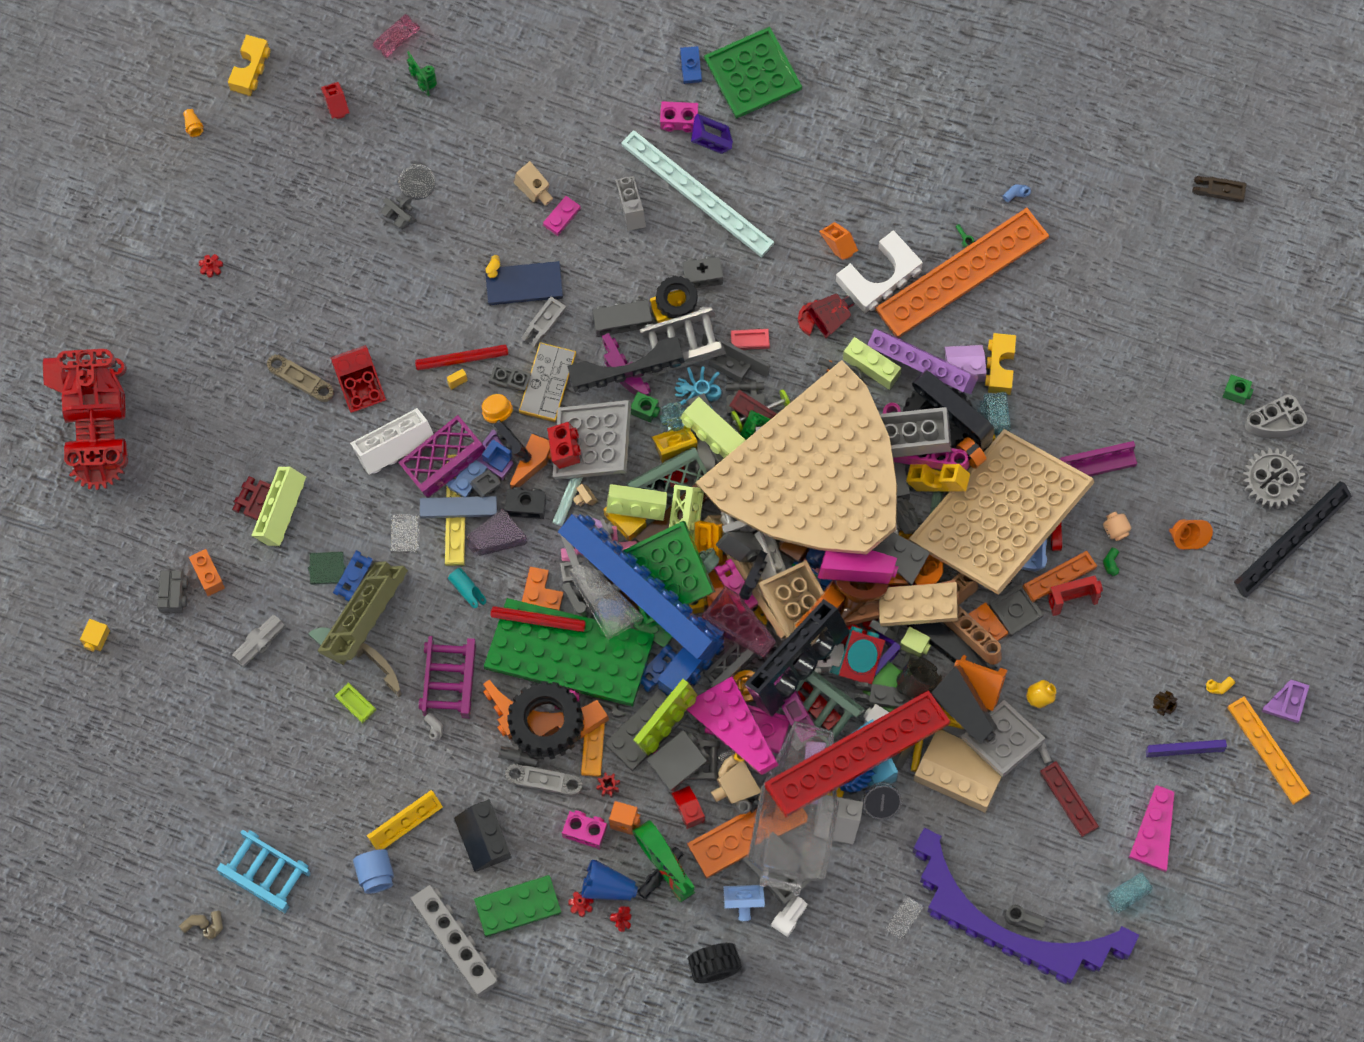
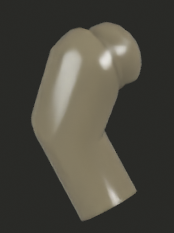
M191 915L179 925V928L184 933L193 926L205 929L209 925V921L205 915Z

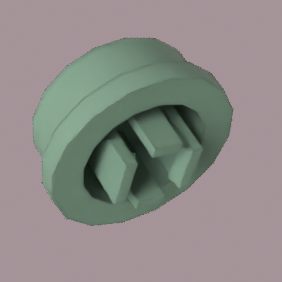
M713 548L699 552L708 574L717 566L720 560Z

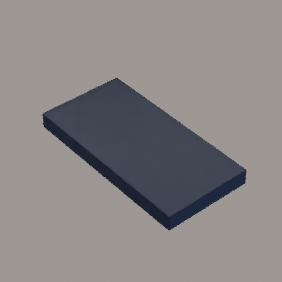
M559 261L499 267L496 270L498 275L494 278H489L485 272L488 305L548 300L550 297L554 299L563 298Z

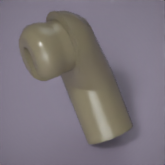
M221 911L211 912L212 924L207 929H204V937L214 939L223 929Z

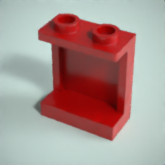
M1095 575L1050 587L1047 599L1052 615L1061 614L1065 601L1088 595L1091 596L1093 605L1098 604L1103 588L1100 580L1097 581Z

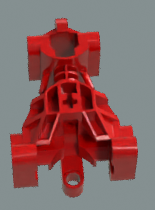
M108 349L69 350L60 352L56 358H43L44 385L62 393L64 420L66 423L75 422L76 441H67L64 446V460L66 464L74 468L69 476H77L74 482L78 483L82 480L81 486L85 487L88 484V489L90 490L93 488V485H95L96 490H100V485L107 489L108 482L114 486L113 479L115 478L120 481L121 479L118 474H125L121 469L125 468L128 464L126 441L124 438L115 439L114 420H124L126 415L125 392L117 377L123 376L126 373L127 367L122 360L115 358L114 354ZM90 355L91 359L82 360V357ZM66 356L72 360L76 359L75 361H68L67 365L63 362V360H66ZM116 363H118L121 366V368H118V372H116L112 368L108 369L110 367H115Z

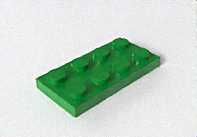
M550 875L474 898L485 937L561 914Z

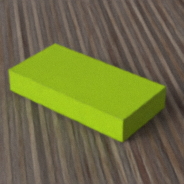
M350 683L345 685L335 695V698L362 724L376 711V708Z

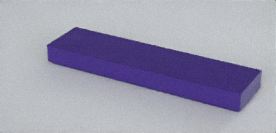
M1223 739L1148 745L1146 758L1224 752L1227 743Z

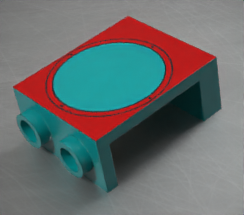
M852 626L851 630L849 629L850 633L840 666L832 665L830 673L872 685L885 640L879 639V634L868 631L866 635L862 633L863 629Z

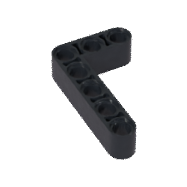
M925 370L912 383L914 390L935 408L947 407L949 420L965 432L985 452L991 445L994 435V427L985 417L928 370Z

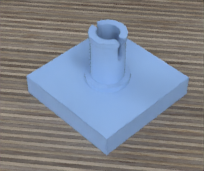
M763 885L723 886L725 908H738V919L740 921L751 920L750 907H765Z

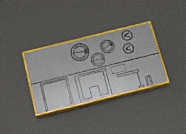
M539 343L519 413L556 422L558 408L561 406L570 376L567 366L574 363L576 351Z

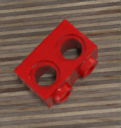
M566 422L547 428L552 462L559 469L580 463L579 455H581V449L577 443L579 434L576 427Z

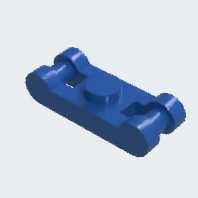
M356 550L333 593L337 596L339 594L345 597V600L349 602L373 559L362 556L361 552ZM356 562L363 564L362 569L355 566ZM344 584L351 587L349 591L342 588Z
M669 644L645 668L641 684L647 692H650L658 684V678L677 655ZM666 656L671 659L669 663L663 660ZM648 674L653 678L650 681L646 678Z

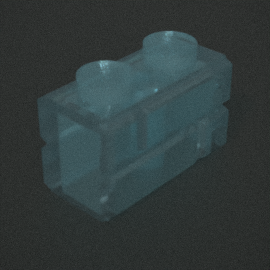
M1007 393L985 394L983 401H980V410L984 412L985 418L993 425L994 434L998 435L1004 429L1010 432L1011 425Z
M1141 872L1109 892L1107 899L1115 911L1120 913L1142 897L1150 894L1153 888Z

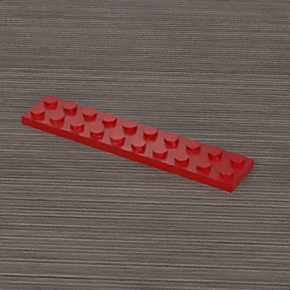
M928 690L764 783V787L783 815L788 817L943 729L951 721Z

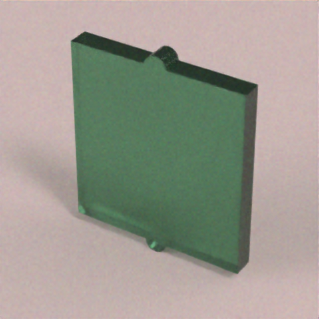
M343 552L310 553V566L308 567L310 571V584L338 583L346 568Z

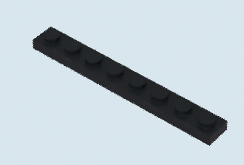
M1339 481L1234 581L1242 596L1247 598L1353 497L1344 482Z

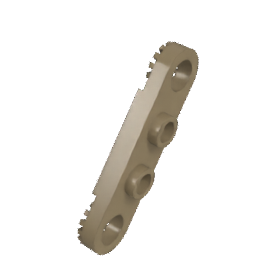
M274 354L268 358L267 367L272 374L321 402H328L333 398L334 391L332 385L279 354ZM274 361H281L282 366L278 369L271 366ZM322 388L329 389V393L326 396L319 395V391Z

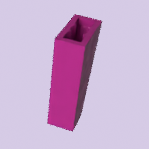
M871 550L868 554L825 551L818 578L889 584L891 577L895 578L898 566H895L897 558Z

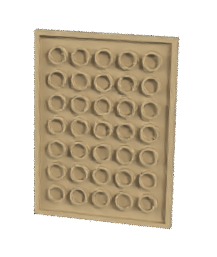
M1005 429L985 450L984 454L987 460L978 468L974 469L971 467L968 470L970 478L967 490L950 491L909 538V541L929 551L931 556L998 595L1095 483L1092 477Z

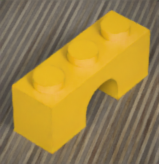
M246 34L240 52L242 58L251 61V63L245 68L234 66L228 80V85L231 91L251 96L253 90H256L258 86L257 79L259 74L263 73V63L265 58L268 59L270 55V48L267 40Z
M993 333L992 340L989 339L988 351H991V357H987L986 368H990V373L985 378V386H988V393L1011 395L1013 370L1003 369L999 362L1004 359H1014L1016 335Z
M910 464L906 482L917 492L966 491L970 473L960 464H943L941 471L932 469L927 464Z

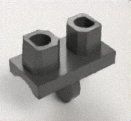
M399 196L396 199L400 203L399 205L387 197L383 200L385 205L381 213L389 219L395 212L398 213L399 216L394 221V224L400 229H404L409 223L414 224L416 219L405 211V209L410 212L413 210V207L410 205L412 199L409 196L404 199Z

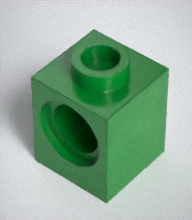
M1231 374L1223 398L1244 405L1246 399L1250 400L1254 390L1250 388L1252 381ZM1235 388H1241L1244 392L1238 393Z
M637 392L631 405V415L651 423L653 418H657L660 413L659 400ZM645 405L651 407L648 411H644L641 408Z

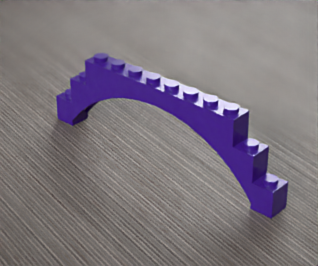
M926 828L923 829L914 846L913 853H915V857L922 861L929 860L920 882L928 890H937L927 910L932 918L939 921L943 919L948 922L950 927L957 930L960 928L966 931V935L975 939L978 937L984 940V944L993 948L996 946L1002 949L1001 952L1010 957L1014 955L1020 958L1019 961L1028 966L1032 964L1038 967L1037 970L1046 975L1050 973L1056 976L1055 979L1064 984L1067 982L1071 984L1081 963L1084 964L1087 970L1099 972L1109 951L1120 960H1127L1139 934L1123 926L1117 932L1090 941L1052 943L1021 936L993 922L966 898L956 884L943 856L940 844L942 836Z

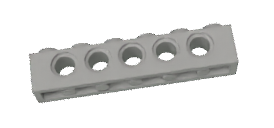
M429 885L410 899L472 990L480 998L498 985L496 980L498 975L493 968L489 969L485 964L487 959L481 951L477 953L474 948L476 943L470 935L466 937L463 933L465 928L459 919L457 921L454 920L452 917L454 912L448 903L444 905L440 900L443 896L437 888L433 889ZM437 904L439 909L436 912H430L428 910L429 906ZM448 920L450 925L447 928H441L439 926L440 922ZM454 936L461 937V941L458 944H452L450 941ZM465 952L472 953V958L470 960H463L462 955ZM476 968L484 970L483 974L479 977L473 975V971Z

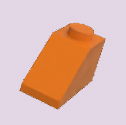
M836 222L819 231L833 253L840 259H848L858 251L851 233Z

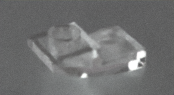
M906 896L885 930L902 940L924 906Z

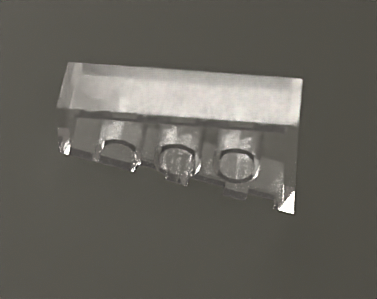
M588 560L570 569V577L608 640L642 621L643 616Z

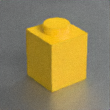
M89 619L80 641L87 650L93 652L95 650L101 651L110 630L107 625Z

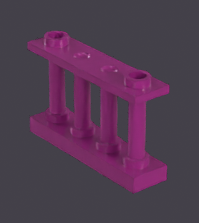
M428 636V642L424 643V654H427L423 698L419 699V710H422L423 716L427 715L428 708L458 710V712H461L462 718L470 719L476 653L475 639L467 638V644H463V646L434 644L433 637ZM433 652L463 654V656H466L465 663L461 665L432 663ZM431 671L461 672L464 675V681H460V683L430 682ZM429 690L459 691V693H462V700L458 702L429 700Z

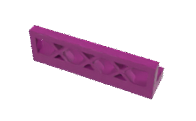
M1134 441L1069 455L1059 459L1088 476L1137 466L1134 454Z

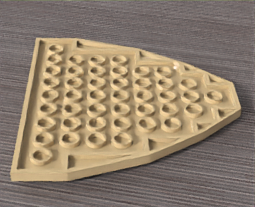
M843 360L696 482L697 486L725 514L773 539L817 550L868 554L896 530L897 480L890 437L867 385Z

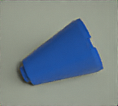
M592 859L587 868L588 873L584 878L581 896L583 898L631 900L632 897H636L638 886H635L636 882L597 860Z

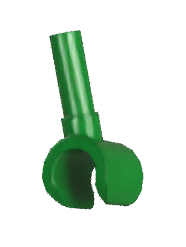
M960 224L956 225L963 239L962 246L968 247L965 240H970L971 244L974 243V238L966 235Z

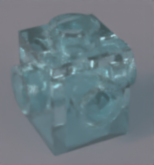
M680 401L668 403L662 407V415L659 417L662 426H666L668 431H679L685 426L680 418L686 409L685 407L682 408Z

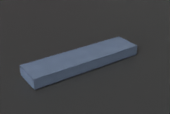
M497 497L420 498V518L497 517Z

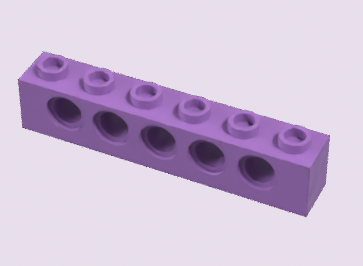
M874 329L867 344L872 349L922 373L928 370L943 383L965 393H972L979 378L882 330Z

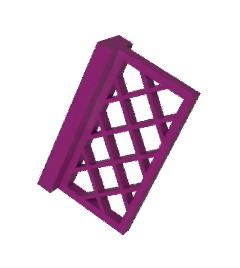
M457 415L398 463L423 494L429 498L482 456L486 448L459 415ZM459 422L462 425L461 433H452V427ZM440 436H447L446 445H438L437 439ZM451 436L460 437L459 446L449 445ZM464 437H472L473 443L469 446H462ZM425 448H432L431 457L422 456V451ZM436 448L445 449L444 458L435 457ZM449 449H458L457 455L454 458H447ZM410 460H417L416 469L407 468L405 464ZM421 460L430 461L429 469H420ZM434 461H443L442 468L432 470ZM419 473H428L427 480L420 484L418 481Z

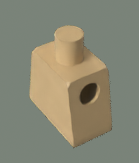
M530 161L516 172L514 184L532 202L535 203L539 199L546 206L553 200V197L547 192L549 183Z

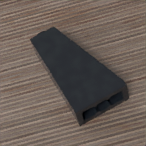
M960 665L955 666L931 694L937 703L980 744L984 742L989 743L996 736L994 732L998 727Z

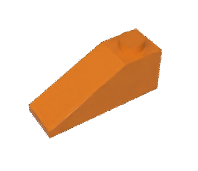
M531 434L526 449L532 455L531 460L527 463H523L520 460L510 482L511 489L522 486L547 465L549 459L552 460L549 440Z

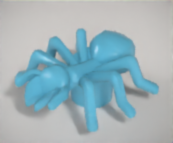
M702 366L700 380L695 382L692 371L688 367L687 371L693 385L687 383L685 379L678 378L681 382H677L676 385L680 387H675V390L682 394L676 393L675 396L683 397L691 392L690 396L686 400H682L680 404H687L686 401L693 398L695 394L698 396L703 393L707 400L717 401L721 397V388L713 383L720 373L716 372L711 380L707 382L704 380L705 367Z

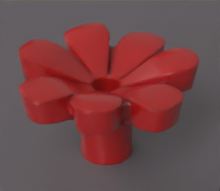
M216 254L212 255V257L205 255V260L199 261V266L202 267L200 269L202 275L207 273V277L211 278L213 273L216 275L221 273L218 267H222L223 262L218 260L219 257Z
M577 891L574 892V899H569L568 905L572 906L570 912L575 914L578 911L579 916L584 917L585 911L592 912L593 908L590 904L594 903V899L583 898Z
M621 906L618 913H612L610 916V920L616 922L615 926L620 932H624L625 928L629 929L631 927L630 922H628L632 917L630 907Z

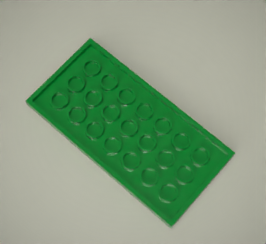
M510 598L506 599L503 608L584 620L586 623L585 630L581 632L499 619L484 664L485 670L541 683V681H548V684L556 682L559 683L560 687L565 686L577 693L634 706L654 643L655 634Z

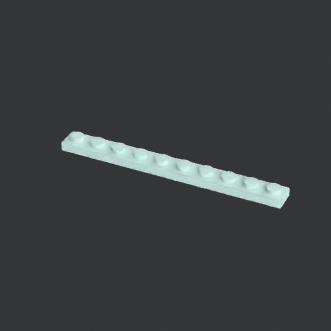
M633 130L621 143L626 150L761 258L774 245V241L636 131Z

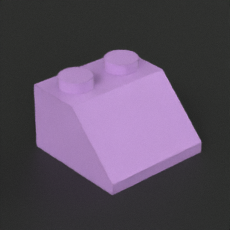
M983 345L945 347V361L978 376L977 382H985L986 363Z

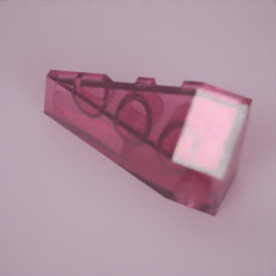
M726 586L702 615L704 620H707L722 631L724 637L764 658L776 643L754 612L740 598L739 594Z

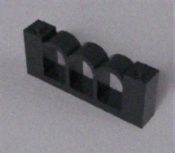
M825 599L816 606L745 683L758 708L771 717L783 706L784 700L793 695L799 685V681L808 678L813 673L818 660L821 661L829 656L835 645L838 646L850 633L839 610ZM819 635L817 641L811 645L813 640ZM800 656L798 662L793 665L792 663ZM782 675L781 680L774 685L775 681Z

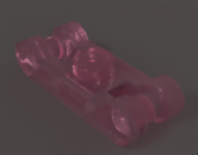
M405 14L374 41L373 46L376 49H380L382 51L381 54L387 58L407 38L415 34L420 26L416 22L413 23L411 18ZM388 40L390 44L386 46L384 43Z

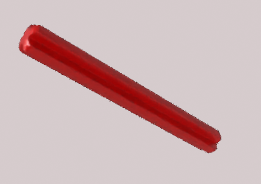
M504 344L415 360V365L419 371L507 356L508 348Z
M493 606L491 609L492 618L581 632L585 630L586 626L585 621L496 606Z

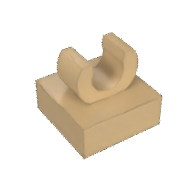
M581 484L576 488L579 492L573 498L576 505L582 506L586 503L593 506L598 502L587 485Z

